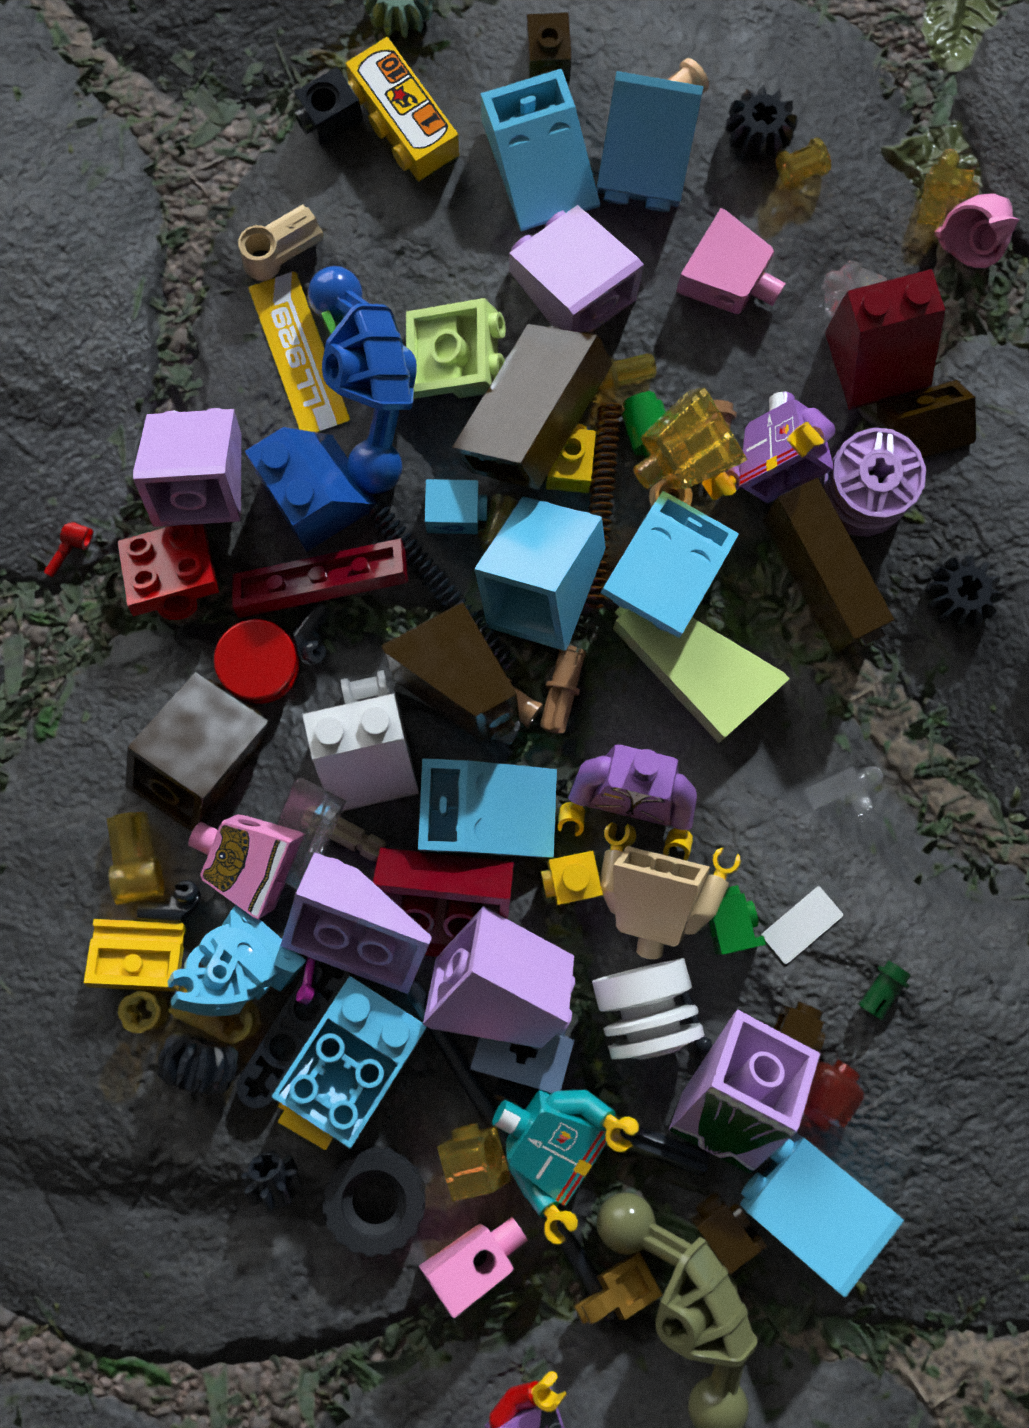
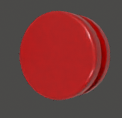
M250 619L233 625L222 635L215 649L214 667L221 684L236 698L251 704H267L280 699L293 687L299 674L300 659L297 656L293 641L282 628L266 620Z

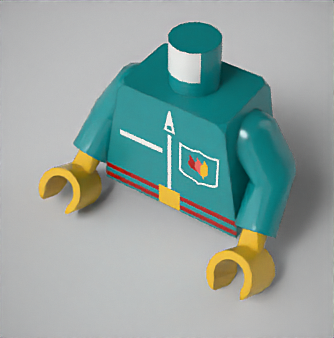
M541 1090L536 1092L525 1110L507 1100H503L492 1120L493 1126L509 1134L506 1140L508 1168L522 1194L539 1217L546 1216L545 1235L554 1244H561L566 1241L564 1235L558 1230V1220L562 1221L570 1232L575 1231L578 1227L576 1216L569 1211L560 1212L557 1208L558 1204L567 1205L606 1144L617 1152H623L632 1146L629 1140L621 1136L620 1129H623L629 1135H634L639 1130L638 1123L634 1118L623 1117L619 1120L616 1119L615 1111L587 1090H566L553 1093Z

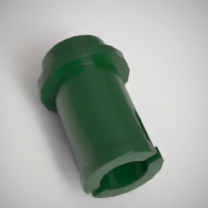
M889 960L884 967L878 966L879 975L863 999L858 1003L859 1006L881 1021L884 1020V1016L902 989H909L910 987L907 982L911 975Z

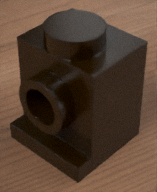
M799 1001L795 1009L782 1005L773 1029L820 1053L825 1041V1033L821 1032L824 1025L821 1018L824 1012Z
M714 1193L697 1205L696 1211L698 1213L691 1219L705 1240L708 1241L709 1246L721 1263L726 1267L729 1274L733 1273L767 1247L755 1230L749 1234L746 1233L753 1226L737 1203L728 1207L720 1195Z

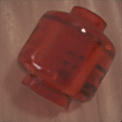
M838 1059L833 1066L819 1061L815 1069L803 1114L826 1131H829L832 1126L838 1129L845 1128L865 1099L863 1089L856 1083L860 1078V1074Z

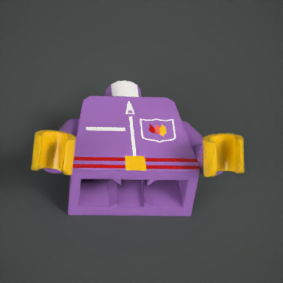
M777 392L769 399V412L749 422L746 426L743 450L736 466L726 472L724 469L714 471L702 481V485L713 501L718 500L722 495H733L736 490L742 487L764 502L769 503L777 499L778 496L834 470L827 441L834 436L835 426L818 409L807 408L795 400L793 394Z

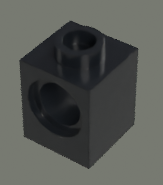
M338 67L333 68L294 91L298 107L294 111V116L302 131L306 135L312 132L320 146L363 122L360 101ZM323 106L333 107L331 110L326 112L318 111V109Z

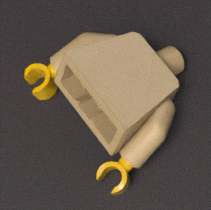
M612 822L604 830V837L611 846L610 850L605 851L600 875L603 897L610 912L615 914L616 928L621 933L638 937L636 951L638 955L646 959L661 958L663 956L664 944L678 946L685 934H696L717 914L729 885L726 878L740 868V855H737L735 864L731 868L724 869L719 865V857L722 855L724 847L719 848L713 855V865L716 868L714 874L708 875L709 866L630 847L636 839V831L630 824H627L625 827L623 839L617 841L615 838L617 824Z

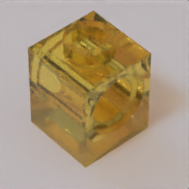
M478 1123L458 1127L451 1130L453 1138L437 1146L452 1202L493 1193L511 1181L495 1126L479 1130Z

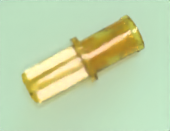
M649 353L613 361L612 357H610L613 365L597 391L612 388L616 392L619 391V386L654 378L657 375L654 357Z

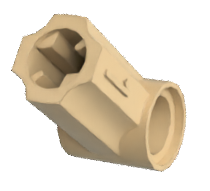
M302 204L265 227L254 225L246 228L241 233L238 239V247L243 267L246 273L255 280L266 281L272 279L278 274L281 264L324 239L316 217L308 207ZM259 250L268 252L261 257L252 256L254 252Z

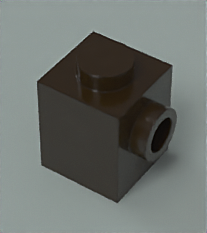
M569 12L527 14L526 44L529 78L562 69L566 82H570L572 55Z

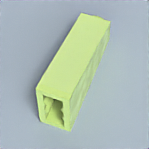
M619 607L615 611L619 618L615 621L613 630L718 743L790 679L781 670L694 618H691L683 634L678 638L667 631L658 629L652 622L629 609Z

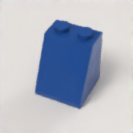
M282 427L245 450L262 485L306 552L367 515L377 503L372 494H368L360 489L349 475L347 470L348 458L333 435Z

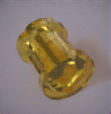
M815 137L809 141L807 146L792 153L783 151L777 154L776 166L782 183L787 189L792 190L798 187L800 181L816 174L820 176L828 174L831 170V158L825 143L821 138Z
M137 991L123 998L119 1005L118 1016L125 1029L133 1033H142L157 1029L164 1024L168 1017L169 1006L163 994L157 991ZM147 1002L146 1009L152 1012V1017L141 1020L142 1013L136 1011V1005Z

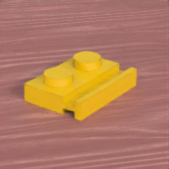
M93 920L94 932L93 938L90 939L84 984L87 987L178 991L179 985L168 988L167 981L172 972L181 969L183 940L184 935H186L184 923Z

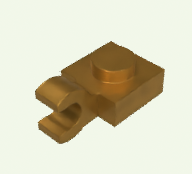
M638 1252L631 1254L598 1275L597 1278L603 1290L582 1300L574 1306V1309L582 1324L588 1321L590 1324H593L613 1310L619 1320H626L663 1295L641 1253Z

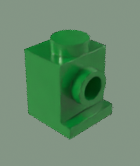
M739 885L728 887L717 914L708 922L715 954L724 955L766 945L764 936L754 935L753 928L759 926V921L753 901L746 902L745 894L740 892Z

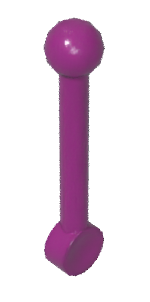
M308 956L303 984L296 996V1000L304 1005L309 1004L314 995V988L311 985L316 959Z

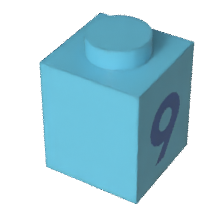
M426 479V532L478 534V521H487V495L479 494L478 480Z

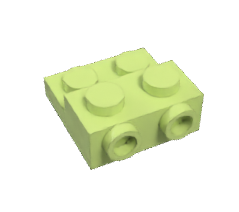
M485 298L406 312V347L413 352L417 363V374L413 388L414 399L454 393L459 398L486 393L505 362L503 355L498 353V339L505 337L506 327L503 315L497 312Z

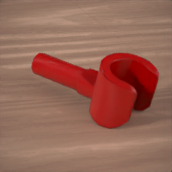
M74 522L65 524L60 533L61 544L58 547L59 549L43 572L54 577L68 554H70L72 547L86 550L89 547L94 531L91 528Z

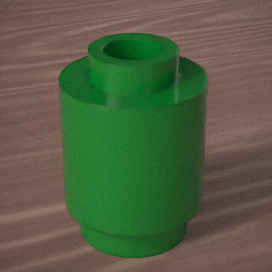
M641 392L627 398L623 402L625 411L622 413V418L634 454L644 455L645 459H655L659 455L652 446L646 445L644 436L660 421H664L669 425L670 423L663 401L657 399L655 392Z

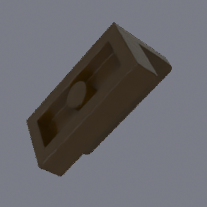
M958 380L877 402V418L888 429H893L908 437L920 450L922 458L970 445L976 441V397Z

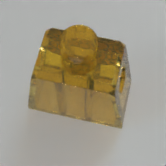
M704 387L686 392L642 435L641 440L650 456L634 466L633 471L639 482L646 489L651 488L662 479L666 480L671 489H687L748 459L707 389Z

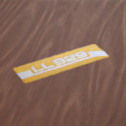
M293 271L250 286L251 297L299 429L319 432L348 422L350 417L342 396L332 390L324 381L322 374L324 347L297 273Z

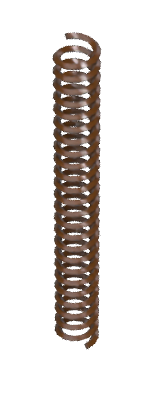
M601 402L597 408L600 414L596 418L599 421L596 424L598 431H596L597 439L595 440V445L597 447L594 448V453L596 454L593 457L595 463L592 467L594 470L592 478L594 480L591 481L593 488L589 491L592 496L589 498L591 505L588 507V510L591 512L590 514L602 517H610L613 514L610 511H595L592 508L610 509L613 507V504L609 502H594L593 499L612 500L614 496L611 494H596L594 491L613 492L615 488L609 485L597 486L594 483L613 484L616 480L611 477L598 478L595 474L613 476L617 472L613 469H597L596 466L612 468L616 467L617 463L610 460L598 461L597 458L616 459L618 455L613 452L599 453L598 449L617 451L619 447L615 444H599L598 441L608 443L620 441L618 437L610 436L620 433L619 429L613 428L621 425V422L616 420L622 416L620 412L616 411L623 408L619 403ZM602 408H606V409L615 410V411H605V412H603V411H601V409H602ZM601 416H604V417H607V418H613V419H605V420H602V419H601ZM603 424L611 427L601 428L600 425ZM599 433L609 434V436H600ZM602 519L603 525H610L612 523L609 519ZM603 527L604 534L611 532L609 528ZM604 536L605 542H608L610 538L608 536ZM605 544V550H608L610 547ZM604 553L602 556L604 559L609 557L607 553ZM601 561L599 567H606L608 563ZM597 569L596 575L607 574L606 570ZM594 578L593 583L599 584L606 582L604 578ZM591 586L590 588L591 591L601 592L603 589L601 586ZM588 594L586 599L604 600L605 597L603 595ZM588 602L584 604V606L596 609L604 607L603 604L598 605Z

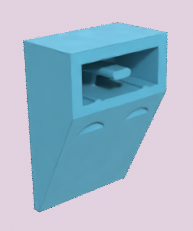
M562 69L481 93V121L520 231L546 224L556 213L560 211L567 213L577 205L584 211L600 207L576 107Z
M662 491L603 587L601 594L612 599L618 606L629 609L652 622L658 629L667 631L680 638L739 533L667 492Z
M422 759L418 850L426 853L554 858L557 769L468 760Z
M349 976L271 1097L351 1148L427 1026Z

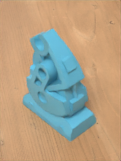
M235 905L222 926L210 931L202 939L199 946L190 953L185 962L184 969L172 972L167 981L168 988L180 985L188 991V993L176 991L171 1000L172 1008L206 1016L238 1014L246 1002L255 998L259 1000L270 987L280 992L285 989L306 963V960L297 952L281 947L282 939L260 919L252 917ZM199 962L203 964L205 968H198Z

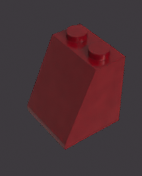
M932 269L848 290L845 293L825 330V335L849 410L932 386L945 315V307Z

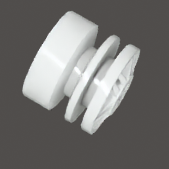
M685 958L642 966L592 981L599 1011L621 1012V1020L611 1023L604 1028L606 1036L626 1034L627 1039L608 1046L612 1059L634 1058L639 1060L653 1058L678 1051L686 1044L705 1036L702 1024L680 1025L679 1020L699 1013L695 1005L675 1006L673 997L692 988Z

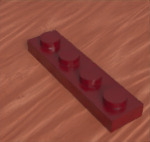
M400 538L232 574V608L237 617L242 618L408 583L404 545Z

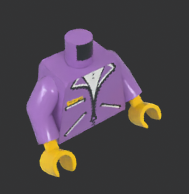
M615 745L605 756L589 759L580 766L568 796L571 802H566L559 808L558 831L562 830V825L565 822L574 821L576 822L575 836L581 835L584 831L585 821L583 806H588L665 826L671 825L674 829H671L667 834L663 854L669 856L670 848L677 846L685 852L683 860H688L693 843V836L688 830L693 826L697 793L695 787L688 779L678 773L677 759L657 754L650 749L640 750L624 745Z

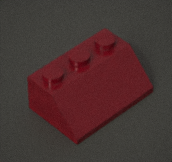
M380 847L373 883L432 937L425 956L437 957L483 906L508 919L514 862Z

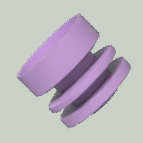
M874 427L857 432L845 441L832 458L834 470L822 475L819 480L849 535L869 537L885 532L917 502L925 487L926 467L920 450L908 437L893 429ZM870 471H874V475L870 476ZM878 478H883L882 483L878 482Z

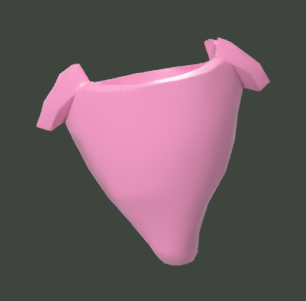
M981 194L958 204L947 215L942 227L935 230L934 234L942 248L947 253H952L954 257L965 265L974 268H986L995 264L1004 256L1010 243L1012 232L1020 219L1013 217L1011 202L1006 197L997 194Z

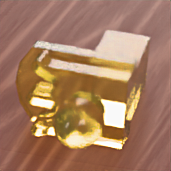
M954 149L943 151L939 157L938 164H934L926 174L918 223L938 226L944 220L949 196L968 199L977 196L979 193L980 185L973 181L975 171L956 168L959 166V155Z

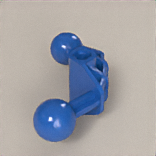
M340 266L326 267L313 276L308 288V299L313 311L322 318L321 313L329 310L335 323L340 322L326 340L322 360V374L325 383L337 394L374 408L368 439L360 442L353 448L348 457L347 470L356 485L368 494H382L391 490L398 483L402 474V460L392 443L399 410H410L413 406V388L417 374V363L413 352L403 345L391 309L383 304H369L365 301L358 278L348 269Z

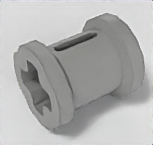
M384 670L377 671L374 677L352 682L348 678L341 679L345 704L390 694Z

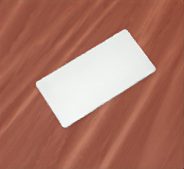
M817 886L765 930L761 936H764L765 941L784 964H788L842 918L843 913L823 889Z

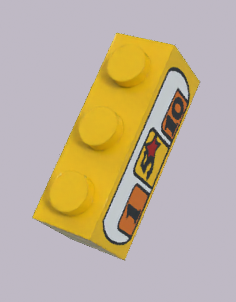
M388 37L345 63L348 84L358 97L360 105L363 104L369 112L368 119L375 133L381 139L386 136L392 144L393 156L402 170L410 169L415 178L420 181L459 156L458 133Z

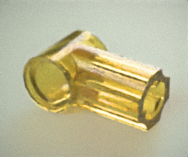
M145 811L129 812L106 818L113 865L109 869V883L115 903L123 905L163 897L164 878L159 860L156 857L154 858L148 813Z

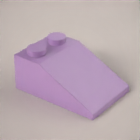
M314 852L296 892L280 946L408 994L432 937L359 869L344 864L338 859L328 858Z

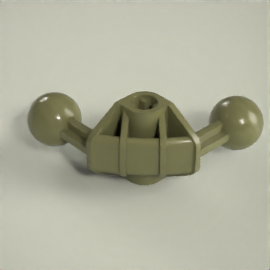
M625 1192L611 1196L602 1204L597 1215V1230L602 1242L612 1251L624 1255L635 1254L645 1249L676 1267L660 1302L656 1318L658 1336L666 1346L689 1360L715 1364L712 1375L696 1383L690 1393L688 1412L695 1428H743L748 1418L749 1406L747 1397L739 1384L745 1362L756 1349L757 1338L752 1332L747 1317V1308L745 1304L741 1303L737 1294V1286L733 1277L709 1248L707 1240L700 1237L693 1244H690L656 1225L655 1215L651 1206L645 1199L636 1194Z

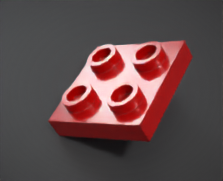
M204 524L169 526L118 541L127 606L133 616L157 610L162 617L169 620L185 619L196 611L197 598L219 593L207 530Z

